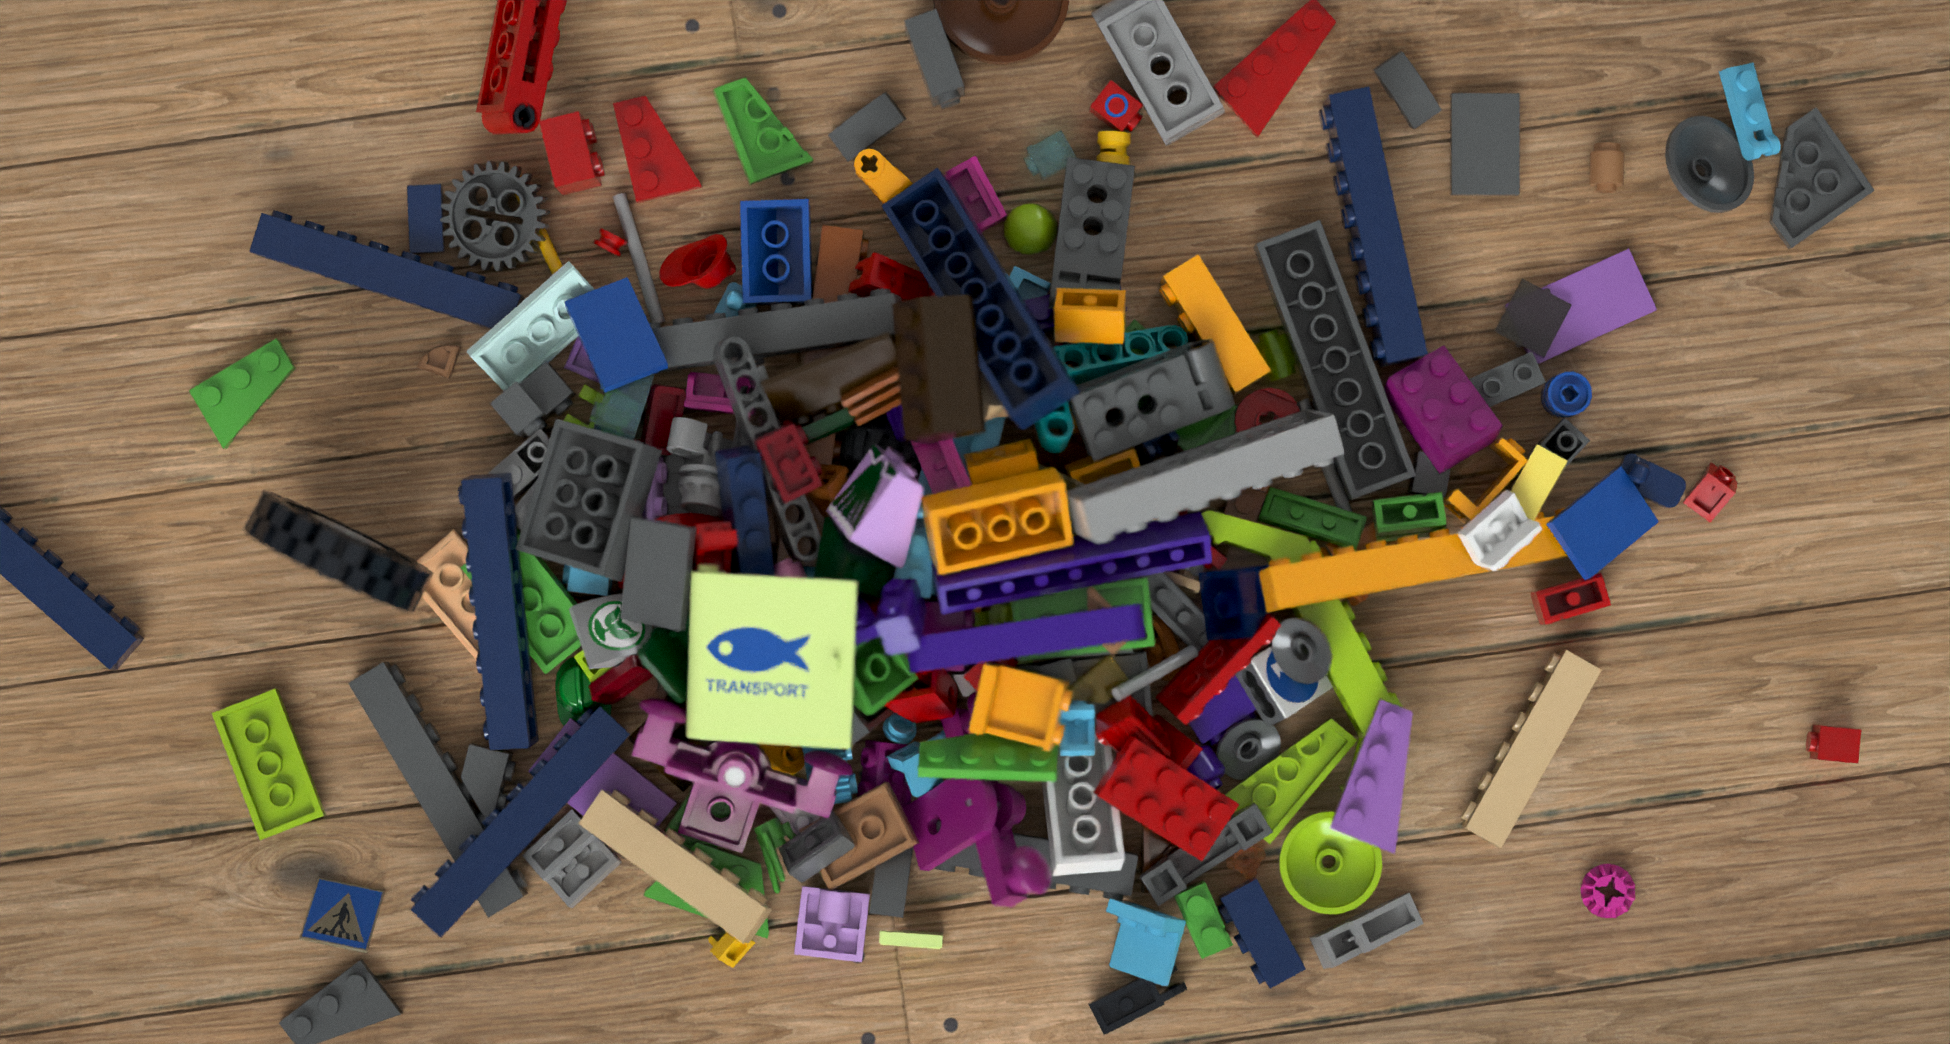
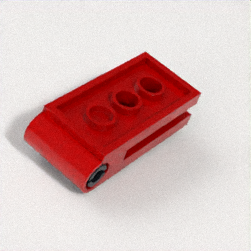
M497 0L476 112L482 114V123L485 129L490 133L496 135L530 133L538 127L547 82L551 79L554 70L552 56L554 48H556L560 39L558 25L560 15L563 14L566 7V0Z

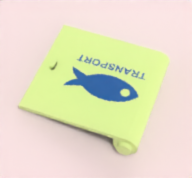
M698 564V570L691 571L686 737L704 740L851 749L858 581L726 574L724 571H719V565Z

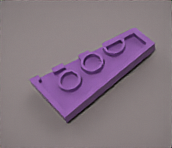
M1379 699L1329 828L1395 854L1413 712Z

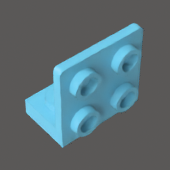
M1109 899L1106 912L1117 915V922L1121 923L1109 966L1150 982L1167 986L1186 921L1133 902Z

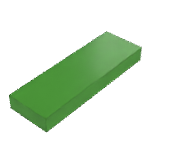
M1270 487L1259 515V521L1342 547L1354 546L1356 551L1367 516Z

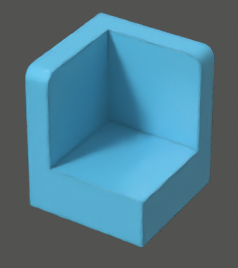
M1014 266L1009 276L1023 300L1047 295L1051 287V283Z
M916 741L888 755L887 758L892 769L905 774L911 794L915 797H920L944 781L942 778L918 777L920 743Z

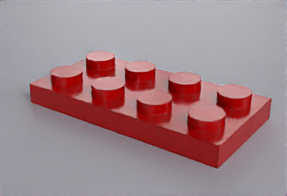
M1249 599L1198 652V657L1189 661L1155 698L1181 722L1187 725L1191 720H1195L1202 714L1205 705L1214 696L1219 695L1226 689L1228 681L1238 671L1243 670L1250 664L1252 656L1262 646L1269 644L1274 639L1276 631L1282 625Z
M1132 735L1129 736L1093 791L1099 798L1200 861H1203L1239 806L1233 799Z

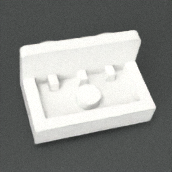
M1505 490L1461 529L1458 535L1474 564L1497 571L1505 566L1509 559L1522 547L1528 545L1533 540V537L1542 530L1539 522L1528 519L1516 495Z

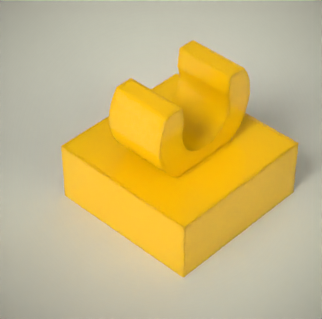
M725 931L720 940L712 936L708 938L709 943L713 946L710 952L718 960L732 968L755 944L753 940L750 943H742L727 931Z

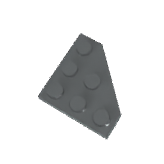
M1817 107L1785 129L1769 222L1788 249H1791L1875 191Z

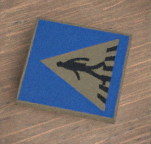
M318 878L301 931L300 940L367 953L385 892Z

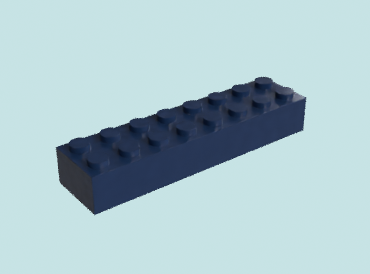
M1368 86L1330 94L1323 103L1322 110H1319V119L1322 130L1328 129L1330 139L1329 143H1326V150L1329 162H1335L1337 172L1336 176H1333V182L1337 196H1343L1344 209H1340L1344 229L1350 228L1352 237L1351 242H1348V251L1351 262L1357 261L1359 269L1358 275H1355V283L1358 294H1364L1366 308H1362L1365 327L1372 328L1374 339L1369 341L1373 361L1379 360L1380 368L1421 359L1428 352L1370 88Z
M938 167L881 205L935 295L972 296L979 367L1010 418L1022 430H1025L1081 392L955 188Z

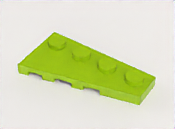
M1329 718L1225 795L1239 804L1235 812L1253 803L1257 805L1273 832L1264 838L1267 843L1271 844L1356 743L1357 739L1332 718Z

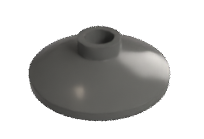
M1289 618L1280 623L1282 626L1276 631V635L1272 640V650L1275 660L1282 671L1291 679L1304 684L1315 683L1324 678L1329 672L1332 663L1331 647L1325 634L1318 626L1304 618Z
M1260 718L1246 719L1232 726L1223 735L1217 748V758L1225 765V774L1237 780L1248 778L1279 755L1281 747L1280 735L1273 725L1267 728L1264 721Z

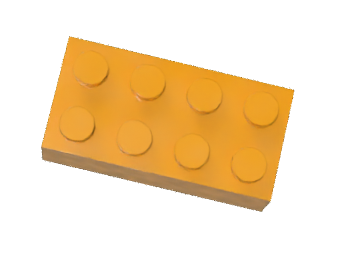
M1199 255L1194 256L1162 277L1160 281L1162 286L1158 291L1167 306L1174 305L1180 315L1176 320L1179 326L1185 330L1187 336L1192 333L1196 341L1213 339L1232 396L1266 376L1271 371Z
M1055 467L921 496L930 558L939 575L1074 545L1065 482Z

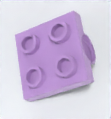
M802 886L794 954L862 962L870 893L836 889L829 891L828 888Z

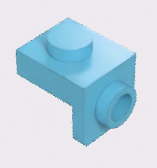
M1071 701L1069 710H1063L1060 724L1065 725V731L1060 744V756H1095V705L1087 704L1084 701Z

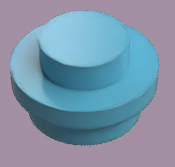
M897 713L890 715L883 723L885 736L894 743L908 744L916 735V723L905 719Z

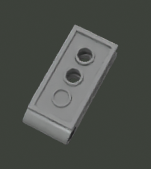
M1112 0L1091 12L1166 146L1225 113L1221 101L1163 0ZM1164 61L1171 65L1170 70L1165 75L1153 73V67L1158 62ZM1180 90L1187 93V99L1184 103L1174 105L1169 102L1173 92Z

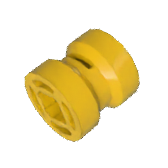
M1121 131L1098 132L1097 144L1100 146V153L1096 156V161L1130 165L1127 147L1131 144V134Z

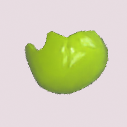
M1038 204L1020 205L1012 209L1004 221V237L1012 249L1021 254L1032 255L1047 251L1058 234L1057 221L1052 212Z

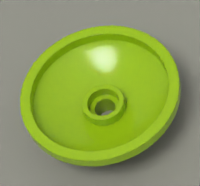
M1334 811L1315 813L1298 822L1287 834L1279 857L1281 878L1290 895L1307 909L1322 914L1345 913L1363 904L1376 889L1382 872V855L1379 847L1329 828L1335 814ZM1326 855L1334 857V864L1329 868L1324 867L1322 864V860Z

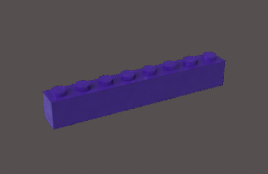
M1201 512L1178 516L1167 521L1155 520L1146 522V528L1136 532L1123 530L1114 533L1115 538L1104 543H1095V541L1084 539V537L1077 535L1072 536L1074 545L941 575H939L934 564L931 563L935 594L941 614L943 615L1212 563L1210 534Z

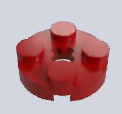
M1277 388L1256 390L1246 396L1238 405L1234 419L1235 432L1238 433L1261 425L1259 417H1266L1268 412L1273 413V420L1299 412L1300 409L1293 397L1283 390Z

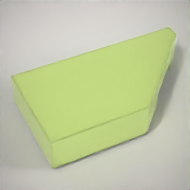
M912 930L880 931L879 943L891 946L940 949L943 943V933Z

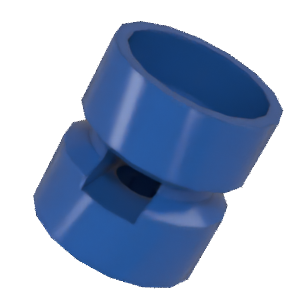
M1563 372L1550 378L1543 385L1541 391V403L1544 409L1550 415L1557 418H1569L1583 412L1589 406L1592 398V388L1588 380L1576 372Z

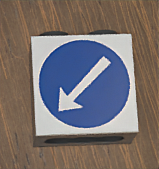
M1272 643L1254 654L1250 664L1235 674L1267 728L1288 718L1333 688L1327 676L1311 684H1304L1291 679L1276 662Z

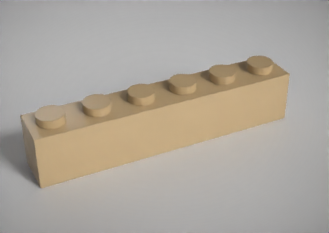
M1561 649L1559 654L1554 652L1550 656L1544 668L1548 672L1542 684L1536 682L1527 698L1531 701L1525 713L1520 711L1511 726V729L1515 732L1508 743L1503 741L1494 756V759L1498 760L1492 772L1487 770L1477 786L1481 792L1476 801L1470 800L1461 814V818L1464 819L1461 825L1463 828L1499 848H1502L1602 671L1568 650Z
M614 789L612 793L601 790L578 824L739 941L750 943L773 910L765 904L768 898L752 887L749 891L738 884L741 879L730 870L723 868L722 871H719L710 863L713 861V858L702 850L696 848L693 852L683 845L686 839L671 828L667 832L656 825L658 819L648 811L641 809L638 812L629 806L631 799L617 789Z

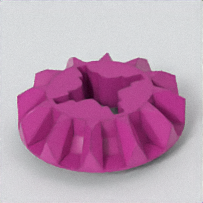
M1598 865L1585 875L1581 884V898L1586 908L1594 915L1601 918H1617L1629 911L1630 906L1635 900V883L1629 873L1617 865ZM1613 877V888L1622 893V895L1611 896L1609 901L1606 902V906H1604L1605 895L1596 890L1595 886L1600 888L1601 886L1607 887Z

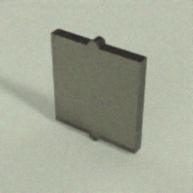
M1521 279L1494 332L1515 342L1517 348L1524 347L1544 358L1572 304L1554 296L1548 288L1543 290Z

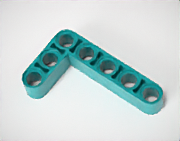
M1166 325L1125 333L1124 344L1070 343L1054 346L1053 348L1076 385L1171 350L1163 343H1172L1177 347L1187 344L1188 336L1181 327ZM1131 349H1140L1144 352V355H1136ZM1107 355L1112 361H1102L1098 356ZM1065 362H1076L1079 367L1071 368ZM1065 402L1034 423L1042 448L1051 453L1062 452L1068 447L1074 428L1068 402ZM1049 429H1059L1063 432L1064 435H1052L1049 432Z

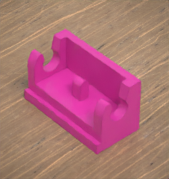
M976 156L969 158L967 161L946 172L945 176L955 188L981 232L1006 220L1007 214Z
M690 372L688 374L686 399L684 402L686 409L734 414L720 375ZM739 377L736 382L737 390L741 394L746 395L750 391L751 385L747 378ZM755 408L751 409L749 416H754Z
M952 439L932 444L911 441L933 494L971 486Z

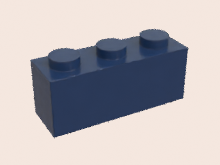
M1255 877L1219 895L1222 904L1217 906L1226 924L1233 922L1239 934L1233 937L1242 954L1249 952L1255 964L1251 965L1250 968L1259 985L1266 982L1267 986L1271 989L1306 969Z

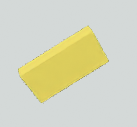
M1538 444L1510 491L1516 495L1527 518L1535 521L1568 462Z

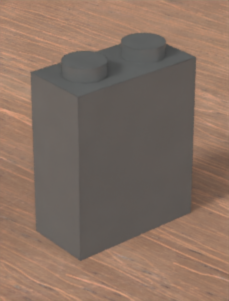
M937 9L904 20L905 32L933 107L940 105L941 109H946L961 102L959 98L965 96V87Z

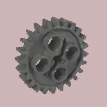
M487 161L485 170L481 164L476 163L474 164V174L469 170H462L464 181L452 180L453 185L457 188L455 192L445 191L446 196L451 199L450 204H441V208L449 211V216L440 218V222L449 223L450 228L446 229L443 235L454 237V240L449 244L450 248L461 247L458 254L459 259H465L471 255L469 259L470 266H477L481 261L482 270H490L493 264L495 271H503L504 263L509 268L514 269L517 265L516 258L521 262H528L526 251L538 253L534 242L546 240L539 231L540 229L550 227L549 224L541 221L542 216L550 214V211L541 209L540 205L547 201L548 198L536 195L542 187L541 184L529 185L532 174L526 173L520 177V166H513L509 171L508 162L501 161L497 169L495 161ZM484 187L488 193V199L483 205H480L476 199V194L480 188ZM512 194H517L520 199V206L513 212L509 208L508 201ZM474 208L481 211L519 217L523 219V223L495 221L493 218L470 215L467 213V209ZM474 221H478L482 227L481 235L476 239L470 231ZM507 227H510L514 232L513 242L509 245L503 241L502 236Z

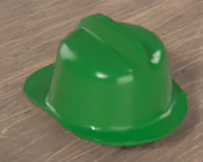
M574 657L564 662L556 674L557 711L563 726H565L570 718L577 722L589 708L596 711L601 707L611 716V704L605 705L592 700L589 691L591 681Z

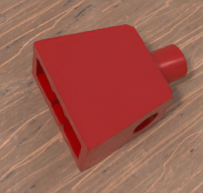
M944 668L915 672L918 677L916 681L883 705L913 723L933 720L941 721V719L951 718L956 714L958 686Z

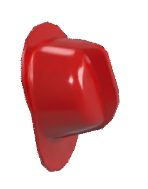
M714 234L677 248L662 263L659 271L660 280L664 285L670 287L682 286L688 283H693L705 289L716 287L726 277L736 272V265L726 251L727 239L721 234Z

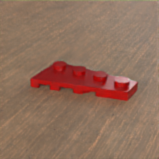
M1310 0L1213 86L1214 91L1257 138L1332 30L1336 21L1317 0Z

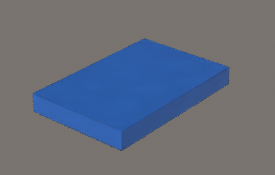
M628 277L564 301L565 308L604 393L668 368L666 358Z
M1620 466L1613 469L1546 525L1582 578L1586 580L1599 572L1659 521L1623 467Z

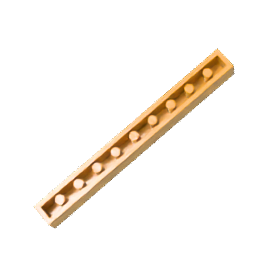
M1565 508L1555 510V516L1558 515ZM1539 512L1535 521L1539 522L1542 530L1533 537V540L1528 545L1522 547L1513 555L1505 566L1498 570L1567 558V554L1546 525L1555 516L1544 518V513ZM1449 529L1430 532V538L1418 540V535H1410L1398 538V544L1387 546L1386 540L1365 544L1366 550L1357 552L1354 551V546H1348L1333 550L1334 556L1322 557L1321 552L1302 555L1301 562L1290 563L1289 558L1269 561L1270 567L1259 571L1266 609L1267 612L1485 573L1492 570L1474 564L1458 533L1450 535Z

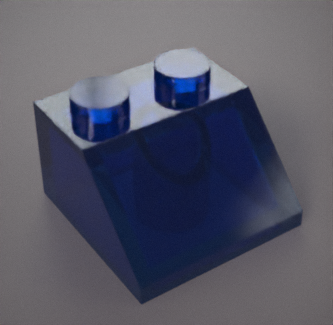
M1269 565L1198 573L1207 641L1250 638L1254 636L1267 614L1259 571L1269 568Z

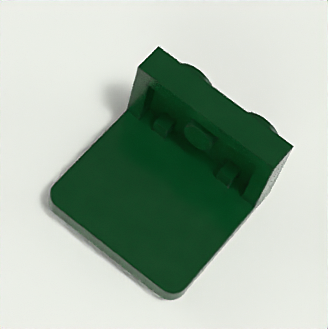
M690 602L688 604L686 630L678 631L654 626L638 650V656L644 667L650 670L663 686L664 691L677 703L687 699Z

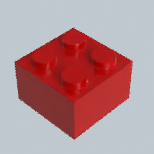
M577 111L540 120L539 124L555 188L562 195H567L602 186L600 177L606 176L601 156L598 155L597 151H593L592 144L598 142L593 123H590L589 118L585 119Z

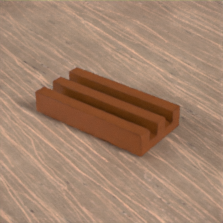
M898 366L840 396L842 405L848 408V413L852 417H855V422L858 426L901 404L899 382L884 388L899 379ZM870 394H873L872 396H870V397L864 399L863 401H861V402L855 404L856 401H858V400H860V399H862V398H864V397H866V396H868V395H870Z

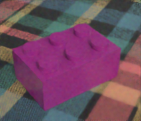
M1444 345L1390 376L1384 387L1390 406L1439 474L1495 442L1503 427Z

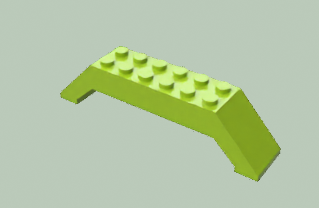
M1211 510L1202 513L1213 546L1222 542L1263 556L1268 565L1269 561L1281 558H1289L1290 563L1301 562L1302 555L1321 552L1316 541L1309 542L1306 536ZM1337 599L1293 607L1291 609L1296 617L1307 619L1321 629L1331 647L1332 663L1326 676L1359 737L1347 777L1348 780L1378 700L1381 699L1401 708L1403 707L1396 694L1388 693L1383 682L1388 680L1379 662L1371 661L1367 652L1372 650L1365 634L1359 631L1356 632L1351 621L1356 618L1347 601L1340 602ZM1346 783L1339 786L1342 793Z

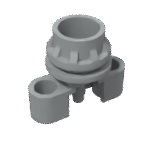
M684 417L673 418L666 449L673 454L692 460V464L683 465L680 468L679 474L681 478L678 483V488L682 495L680 506L690 513L721 517L722 508L715 451L746 445L744 438L741 435L734 438L733 441L723 438V434L719 431H715L713 434L707 433L708 424Z

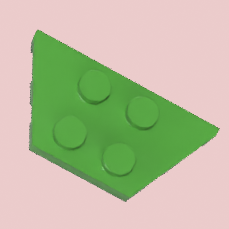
M695 841L689 848L693 852L698 848L712 857L713 861L710 864L719 871L726 868L741 879L738 884L747 891L752 887L765 896L761 863L699 841ZM655 881L651 886L649 885L644 891L643 895L645 897L706 917L658 881ZM767 918L755 934L766 939L769 936Z

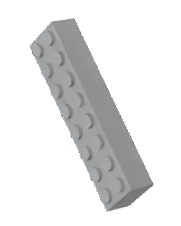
M1308 408L1066 491L1072 533L1084 537V539L1095 541V543L1108 542L1115 538L1114 533L1123 530L1136 532L1146 528V522L1155 519L1167 521L1178 517V511L1187 508L1193 511L1208 507L1210 505L1209 501L1221 497L1222 500L1231 499L1241 495V489L1250 486L1253 489L1263 488L1271 485L1273 478L1282 475L1284 478L1295 477L1302 474L1305 467L1311 465L1323 467L1332 464L1334 457L1345 454L1334 414Z

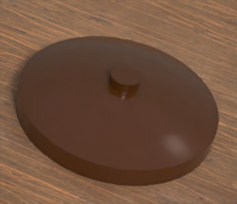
M933 0L934 9H937L946 37L957 49L967 56L984 63L1006 65L1030 59L1051 44L1064 23L1069 0Z

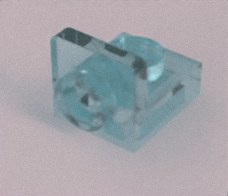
M1060 130L1034 146L1026 147L1028 156L1023 159L1032 176L1039 174L1043 181L1066 168L1067 157H1077Z

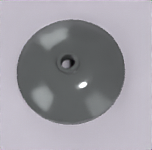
M1707 116L1690 117L1674 127L1666 142L1665 159L1670 177L1679 192L1695 206L1714 213L1729 212L1743 204L1753 188L1754 168L1752 160H1746L1742 156L1735 131L1723 122Z

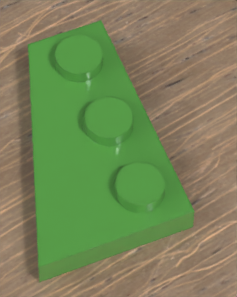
M746 77L713 89L714 96L749 185L813 162L812 157L797 143L789 129L784 127L771 111L770 106Z

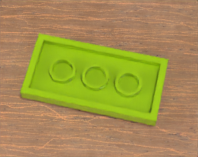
M278 688L212 713L260 840L326 815Z

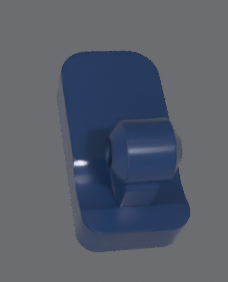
M1635 454L1625 455L1619 467H1623L1643 498L1664 508L1675 507L1686 489V482L1681 476Z

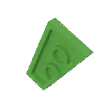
M274 339L190 389L189 392L223 449H227L234 441V437L253 419V415L267 399L272 397L296 368L279 339Z

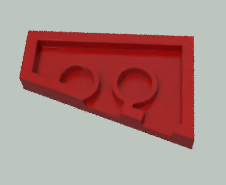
M646 96L613 103L637 203L703 188Z

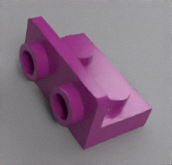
M866 740L865 747L861 752V765L863 768L861 782L857 787V797L885 782H889L902 809L911 803L912 794L905 774L892 769L887 758L888 755L909 744Z

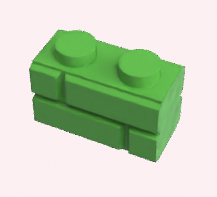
M1442 492L1427 493L1426 496L1419 494L1373 500L1372 515L1376 541H1395L1398 538L1410 535H1418V538L1428 537L1430 532L1446 529Z
M1204 880L1188 886L1174 896L1202 959L1233 945Z

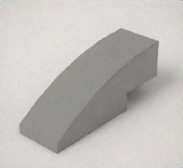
M1405 893L1310 937V941L1323 969L1334 968L1424 923L1410 893Z

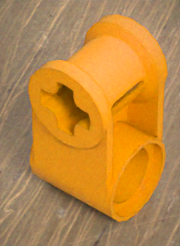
M874 149L862 150L855 158V173L883 204L913 184L897 167L893 166L882 154ZM866 158L870 161L875 158L877 160L875 164L877 171L873 173L871 170H868L864 173L862 171V159Z

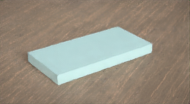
M568 261L467 350V353L505 391L514 382H523L545 362L549 363L578 337L565 308L564 301L595 289Z

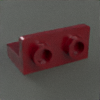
M788 420L781 423L782 427L754 440L785 504L822 486L819 475L823 474L815 456L809 457L804 445L808 444V439L800 425L795 426L794 423Z

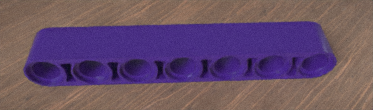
M1140 603L923 635L920 647L915 651L907 653L910 672H918L1147 637L1142 604Z

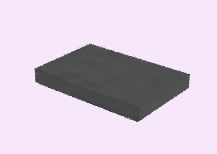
M1452 93L1450 95V196L1520 195V93Z
M638 516L630 517L620 619L678 631L686 630L696 535L695 527Z

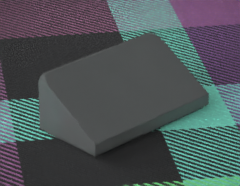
M832 811L829 818H821L782 845L779 850L788 873L798 881L805 882L853 849L855 844L837 814Z

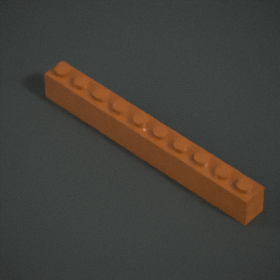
M822 225L813 299H824V303L836 302L839 295L853 294L848 292L849 285L853 280L859 279L862 275L859 270L855 269V266L861 259H867L869 239H863V230ZM850 346L805 352L804 364ZM822 413L812 418L816 422L827 416L825 413ZM836 432L805 446L809 457L815 456L820 466L822 464L833 465L834 460L840 461L842 441L836 440ZM806 493L805 497L819 534L822 536L825 517L821 515ZM791 504L785 511V517L792 524L797 521L799 511L796 506ZM781 536L777 558L778 563L791 558L786 552ZM805 536L800 538L797 544L800 554L805 556L811 549V542ZM817 558L813 561L800 562L802 566L815 567Z

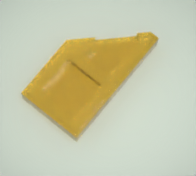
M1106 655L1069 685L1068 690L1073 691L1072 700L1106 703L1113 697L1112 689L1129 679L1112 656Z

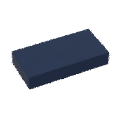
M442 185L407 186L410 253H445L444 222H440V218L444 217L443 208H441V204H443Z

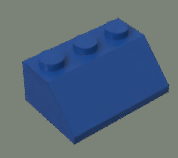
M809 199L740 201L743 304L776 305L790 303L791 305H804L805 300L813 299Z

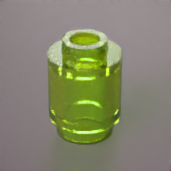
M1276 329L1258 336L1260 343L1255 344L1271 370L1268 373L1271 382L1297 373L1294 364H1297L1286 333L1279 335Z

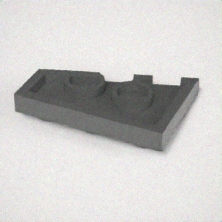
M361 959L281 1020L279 1024L294 1044H317L401 1015L403 1012Z

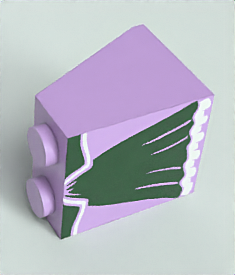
M874 444L826 511L849 540L901 569L906 561L923 486L915 478L917 472L903 462L905 458L891 447H888L885 451Z

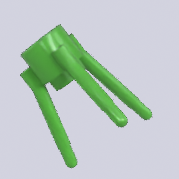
M778 817L754 828L763 853L775 893H779L778 879L783 882L786 878L775 849L787 843L784 838L785 836L791 840L797 835L793 832L789 822L781 825Z

